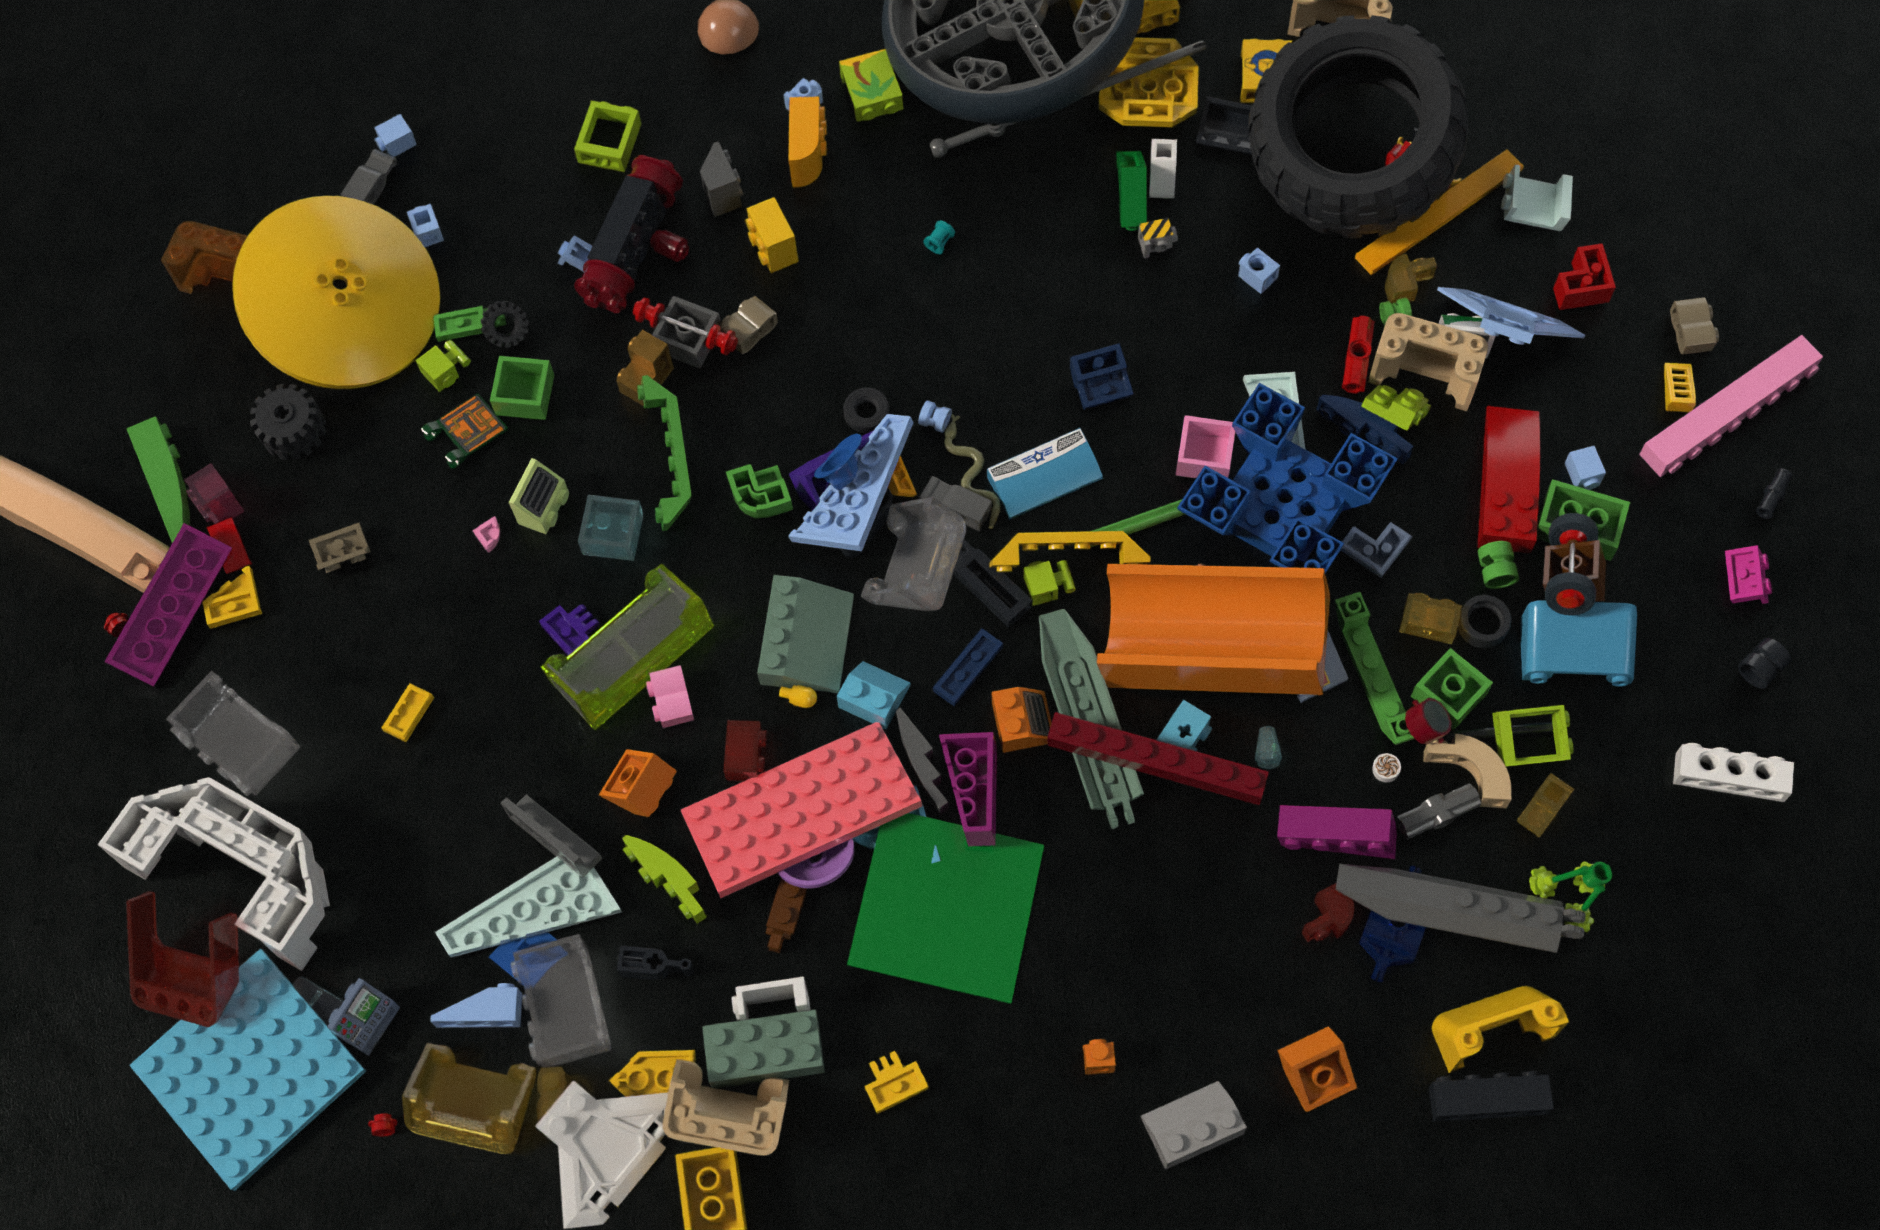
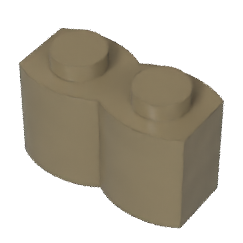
M754 296L749 300H744L740 304L738 312L731 316L728 315L722 320L720 324L721 332L735 331V337L738 338L735 349L743 355L777 325V313Z
M1705 297L1674 301L1670 314L1681 354L1712 351L1719 340L1718 329L1713 326L1711 321L1713 318L1712 306L1708 305Z

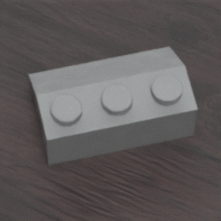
M1219 1081L1141 1116L1165 1170L1243 1135L1246 1130V1126L1234 1101Z

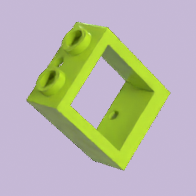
M591 101L574 149L578 163L625 172L641 126L638 110L629 106L620 107L611 105L608 102ZM598 118L627 124L618 149L589 144Z
M1564 705L1492 713L1497 754L1505 767L1571 760L1570 754H1573V742L1571 738H1568L1567 727L1570 726V717L1568 711L1564 710ZM1551 714L1556 754L1515 759L1510 718Z

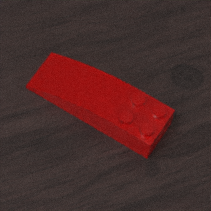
M1487 406L1477 548L1495 541H1508L1512 544L1513 552L1530 554L1536 543L1540 479L1539 411Z

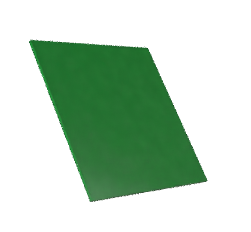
M911 813L881 825L877 835L847 965L1011 1004L1044 845L996 834V845L968 846L962 825ZM936 845L941 861L931 863Z

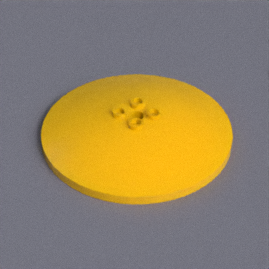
M318 196L305 198L289 203L266 216L251 231L242 245L233 275L235 310L239 322L253 346L265 359L282 372L300 381L320 387L334 389L361 388L380 383L400 373L425 348L435 327L433 316L439 313L440 291L437 273L421 241L403 222L389 212L370 203L348 197ZM341 279L346 282L347 287L341 290L334 287L333 281Z

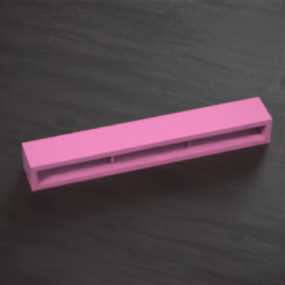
M1803 335L1799 336L1647 441L1639 455L1660 477L1668 471L1670 474L1674 473L1682 466V462L1685 459H1694L1702 452L1704 446L1707 444L1712 446L1722 438L1721 434L1727 430L1729 433L1733 432L1741 425V421L1744 418H1753L1760 412V407L1766 403L1768 405L1773 404L1779 399L1780 393L1783 391L1790 392L1800 383V379L1812 377L1819 370L1818 364L1823 356Z

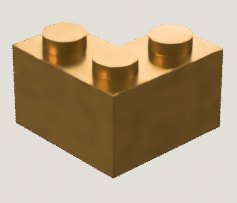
M642 330L638 336L633 337L630 341L628 352L631 362L619 372L616 381L622 394L644 406L643 400L638 399L637 385H641L642 376L648 375L662 385L674 367L668 344Z

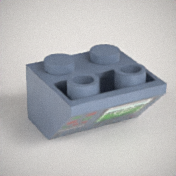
M359 978L355 984H351L345 993L346 999L340 1008H336L330 1015L327 1028L339 1039L369 1056L400 1007L392 999Z

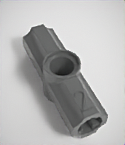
M1467 784L1448 794L1443 795V793L1428 798L1421 806L1397 816L1396 821L1402 836L1410 839L1431 828L1436 830L1447 826L1456 817L1480 807L1481 801L1475 787Z

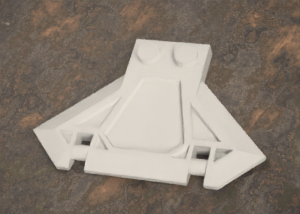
M573 1081L536 1124V1128L558 1145L564 1229L604 1224L610 1217L603 1211L607 1205L612 1202L618 1207L666 1149L660 1141L666 1135L663 1130V1118L668 1092L596 1100ZM655 1122L658 1127L652 1134H649L646 1130ZM598 1190L602 1195L593 1203L590 1198Z

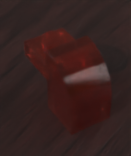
M1335 883L1318 892L1314 901L1323 916L1304 925L1302 934L1307 942L1314 938L1316 941L1326 938L1331 934L1330 930L1333 931L1338 939L1346 932L1354 915L1353 900L1337 891Z

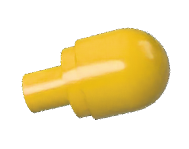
M794 685L792 688L782 686L779 692L780 697L787 698L789 703L802 708H810L817 701L816 692L812 688L802 685Z

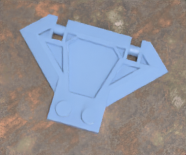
M1438 287L1437 289L1482 317L1480 328H1483L1485 333L1492 336H1499V334L1507 336L1510 341L1516 344L1523 345L1524 342L1530 344L1534 334L1574 338L1585 337L1584 334L1558 319L1470 290Z

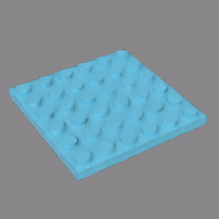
M259 949L130 1064V1067L233 1191L237 1190L366 1072L358 1060L340 1039L327 1028V1025L312 1009L311 1005L307 1003L262 949Z

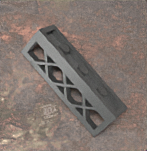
M527 794L516 805L507 797L501 802V805L512 821L582 878L602 859L595 849Z

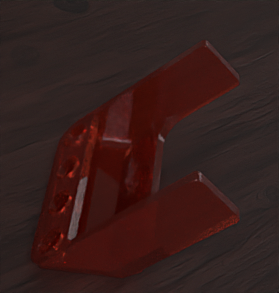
M148 891L129 899L126 906L130 994L133 1002L142 1009L201 1026L211 1027L217 1024L239 982L238 930L235 925L237 914L229 913L209 923L210 958L167 947L159 940L156 931L154 892Z

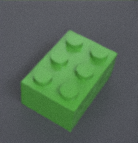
M1552 479L1538 519L1537 539L1549 542V528L1557 517L1568 513L1583 514L1590 517L1598 527V540H1600L1606 560L1611 561L1619 546L1630 502Z

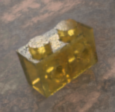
M1409 593L1405 602L1399 632L1452 644L1457 632L1462 605H1458L1449 599L1437 600L1429 598V596L1423 593Z

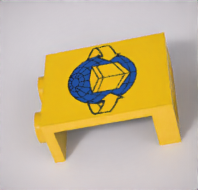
M1281 39L1243 40L1241 58H1243L1241 103H1254L1255 92L1265 70L1271 67L1276 54L1288 42L1292 43V41Z

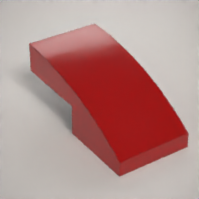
M232 517L207 527L210 537L232 547V551L223 565L227 575L252 564Z

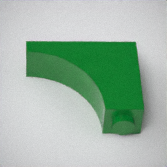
M1141 151L1117 152L1120 223L1127 230H1139V224L1147 222L1146 164Z

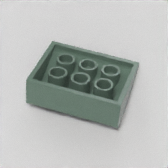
M774 575L757 672L760 685L783 686L787 688H792L794 685L810 687L814 691L839 693L854 594L803 578Z

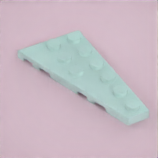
M555 857L435 933L448 955L452 958L621 913L622 911L594 867L582 878L558 857Z

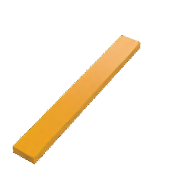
M1505 150L1447 190L1439 200H1435L1431 204L1430 208L1414 222L1408 221L1398 226L1396 231L1382 235L1356 253L1355 259L1370 275H1373L1501 186L1506 173H1510L1515 164L1520 165V172L1523 169V165L1508 150Z

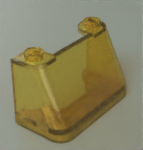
M427 1043L402 1095L405 1124L409 1130L420 1135L501 1154H509L513 1152L518 1141L536 1079V1068L526 1064H516L509 1068L507 1075L456 1064L455 1056L448 1047Z

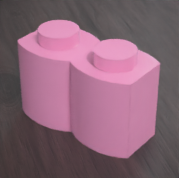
M681 665L649 673L651 681L646 682L649 697L655 696L657 705L652 706L655 722L661 721L662 727L666 728L694 721Z

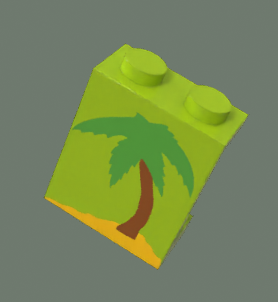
M885 49L839 61L841 78L843 83L847 84L855 107L857 122L871 120L874 117L887 113L893 114L903 109L902 93Z

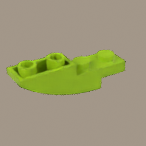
M628 835L622 838L626 845L623 849L624 853L631 862L636 860L642 867L638 871L647 884L652 881L656 888L663 884L671 898L677 896L682 903L679 905V908L687 919L693 917L698 924L706 918L703 909L692 896L699 891L697 882L683 866L666 852L648 842Z

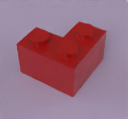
M1603 243L1578 247L1572 260L1574 271L1559 273L1553 288L1559 310L1608 303L1616 288Z

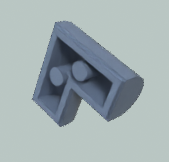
M1392 522L1389 523L1376 541L1356 527H1353L1343 539L1344 545L1340 551L1382 578L1413 536Z

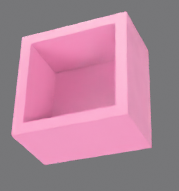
M1185 416L1176 475L1197 478L1203 467L1207 466L1228 478L1235 430L1232 427L1233 422Z

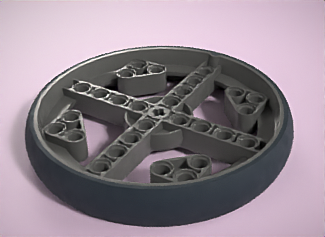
M884 0L882 34L886 53L896 74L905 86L924 103L949 116L967 121L994 124L1014 123L1035 119L1061 110L1080 100L1099 86L1117 68L1130 49L1139 29L1144 0H1083L1073 24L1078 45L1083 50L1065 65L1040 28L1046 18L1047 7L1060 0H977L976 7L920 37H918L917 15L923 24L933 25L940 20L948 0ZM989 37H993L1002 41L1018 40L1040 77L1012 85L1004 63L973 57H962L954 63L953 68L957 78L948 75L936 65Z

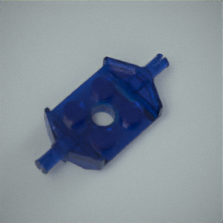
M1410 866L1409 872H1414L1416 867ZM1417 868L1415 873L1420 874L1422 870ZM1371 910L1359 942L1376 962L1371 978L1375 980L1380 971L1377 981L1383 982L1387 967L1412 964L1426 927L1405 923V926L1397 928L1392 925L1390 920Z

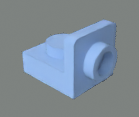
M573 236L569 243L564 241L558 251V254L561 255L558 264L563 265L566 261L583 271V265L588 261L587 257L592 245L576 236Z

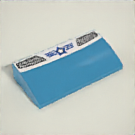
M1081 428L987 468V478L999 497L1009 519H1013L1103 479L1095 456Z

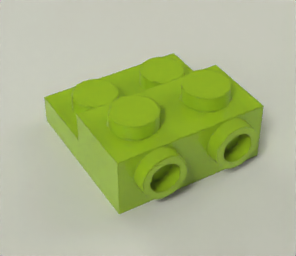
M1378 385L1365 398L1361 407L1406 431L1413 424L1417 426L1421 419H1424L1431 405L1428 404L1429 399L1425 398L1420 391L1406 388L1398 395L1393 388L1386 385Z

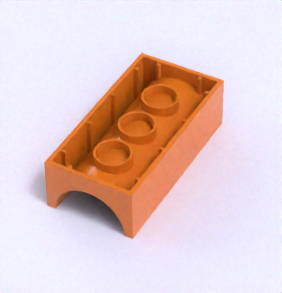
M1107 565L1111 597L1110 631L1105 653H1098L1097 665L1108 688L1323 695L1330 592L1324 568Z

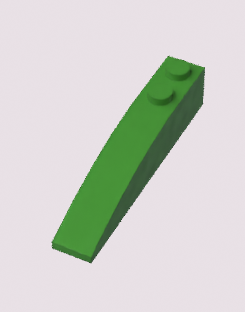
M155 416L127 428V431L173 543L182 525L185 523L190 526V512L186 488L176 460L180 458L179 452L174 444L170 445L168 439L172 435L166 423L161 425Z

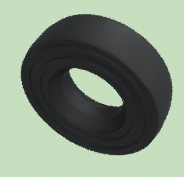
M867 387L853 391L846 398L843 408L847 424L860 433H869L875 430L883 418L890 413L889 403L883 393L874 388ZM865 402L872 403L877 409L874 416L870 418L860 417L856 412L860 404Z

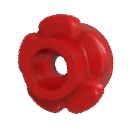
M125 613L109 615L104 625L105 631L114 637H119L128 622V615Z
M377 1114L374 1116V1121H370L368 1126L371 1127V1134L374 1136H390L395 1133L397 1120L393 1119L390 1114Z

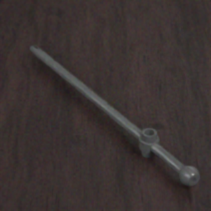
M1199 41L1111 75L1087 95L1206 49L1207 45H1203L1205 41ZM1018 122L986 123L983 126L947 140L936 138L931 141L930 148L934 157L940 158L946 155L948 149L984 135L990 134L991 136L999 137L1005 132L1007 126Z

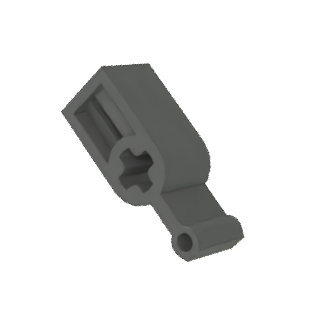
M374 149L366 164L359 166L342 191L341 196L374 205L383 191L386 177L391 169L395 167L397 159Z
M933 476L920 496L922 502L939 508L946 516L979 532L992 509L991 500L959 485L951 486Z

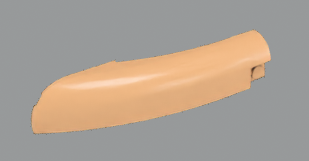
M0 455L1 516L68 549L139 591L145 592L168 552L169 546L81 495Z

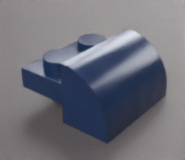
M1120 343L1070 358L1075 389L1077 388L1084 410L1133 396V390L1126 372L1127 365Z

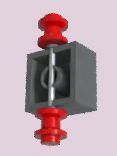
M675 296L672 297L666 310L664 304L658 303L656 306L650 305V300L645 297L641 301H637L634 306L633 315H635V320L640 323L644 319L649 320L650 326L656 328L652 335L667 343L671 358L701 369L708 353L715 346L720 347L721 353L724 355L733 352L737 346L738 338L735 337V331L721 332V321L718 312Z

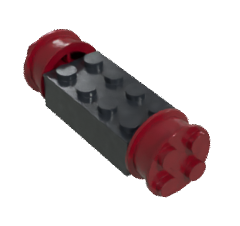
M639 155L633 160L631 165L633 171L631 174L626 175L589 252L588 261L583 265L584 274L574 284L576 291L584 298L586 305L592 308L600 307L613 313H620V311L626 308V296L628 293L633 292L635 288L634 281L637 277V270L641 262L646 258L652 236L656 232L660 221L665 217V208L673 206L675 191L679 190L683 185L682 177L674 169V165L670 161L658 160L645 155Z

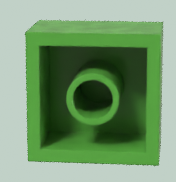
M1450 648L1416 684L1411 697L1415 700L1417 699L1419 703L1427 698H1434L1441 702L1450 715L1451 730L1454 731L1488 694L1493 682Z

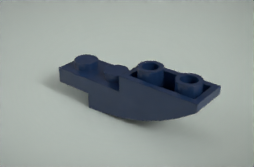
M1322 395L1319 398L1317 411H1319L1321 417L1336 424L1344 435L1349 436L1352 433L1360 437L1364 434L1370 443L1380 446L1387 453L1398 458L1397 460L1402 464L1410 458L1414 446L1397 434L1399 426L1361 407L1363 404L1361 402L1331 395Z

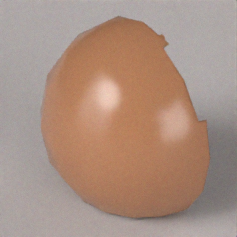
M716 0L703 11L699 18L698 36L702 45L708 50L719 54H733L744 50L754 42L758 34L759 23L751 9L738 0Z

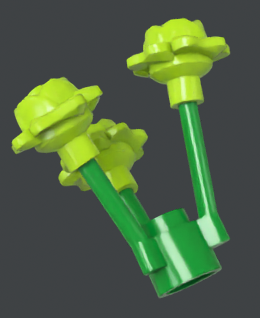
M1582 862L1580 867H1576L1574 871L1557 876L1551 871H1547L1544 866H1541L1539 869H1533L1529 883L1533 893L1541 898L1553 897L1555 895L1554 889L1557 888L1558 882L1575 877L1573 883L1579 886L1581 893H1591L1584 904L1574 903L1573 906L1571 904L1565 905V909L1571 908L1585 912L1586 918L1582 923L1564 921V924L1575 925L1583 928L1584 932H1588L1590 925L1594 923L1593 918L1589 917L1591 914L1589 907L1598 895L1605 891V884L1611 880L1612 871L1610 866L1603 862H1596L1595 864Z

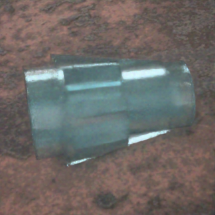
M1270 726L1262 727L1259 730L1255 760L1261 768H1276L1282 759L1276 730Z

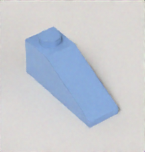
M501 983L498 984V987H489L431 1015V1022L436 1028L520 1027L522 993L513 984Z

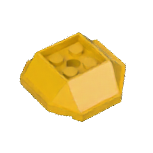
M1135 38L1126 56L1109 76L1181 49L1182 46L1176 39ZM1188 56L1100 90L1099 110L1125 126L1173 127L1197 113L1198 65Z

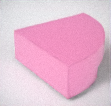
M495 516L473 530L488 553L491 552L500 538V527Z

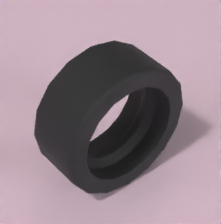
M1479 595L1468 600L1463 606L1457 625L1460 635L1467 643L1474 647L1485 649L1495 647L1504 640L1510 629L1512 618L1509 608L1503 601L1495 596ZM1475 609H1487L1495 613L1500 619L1498 631L1490 635L1480 634L1475 631L1469 624V616Z

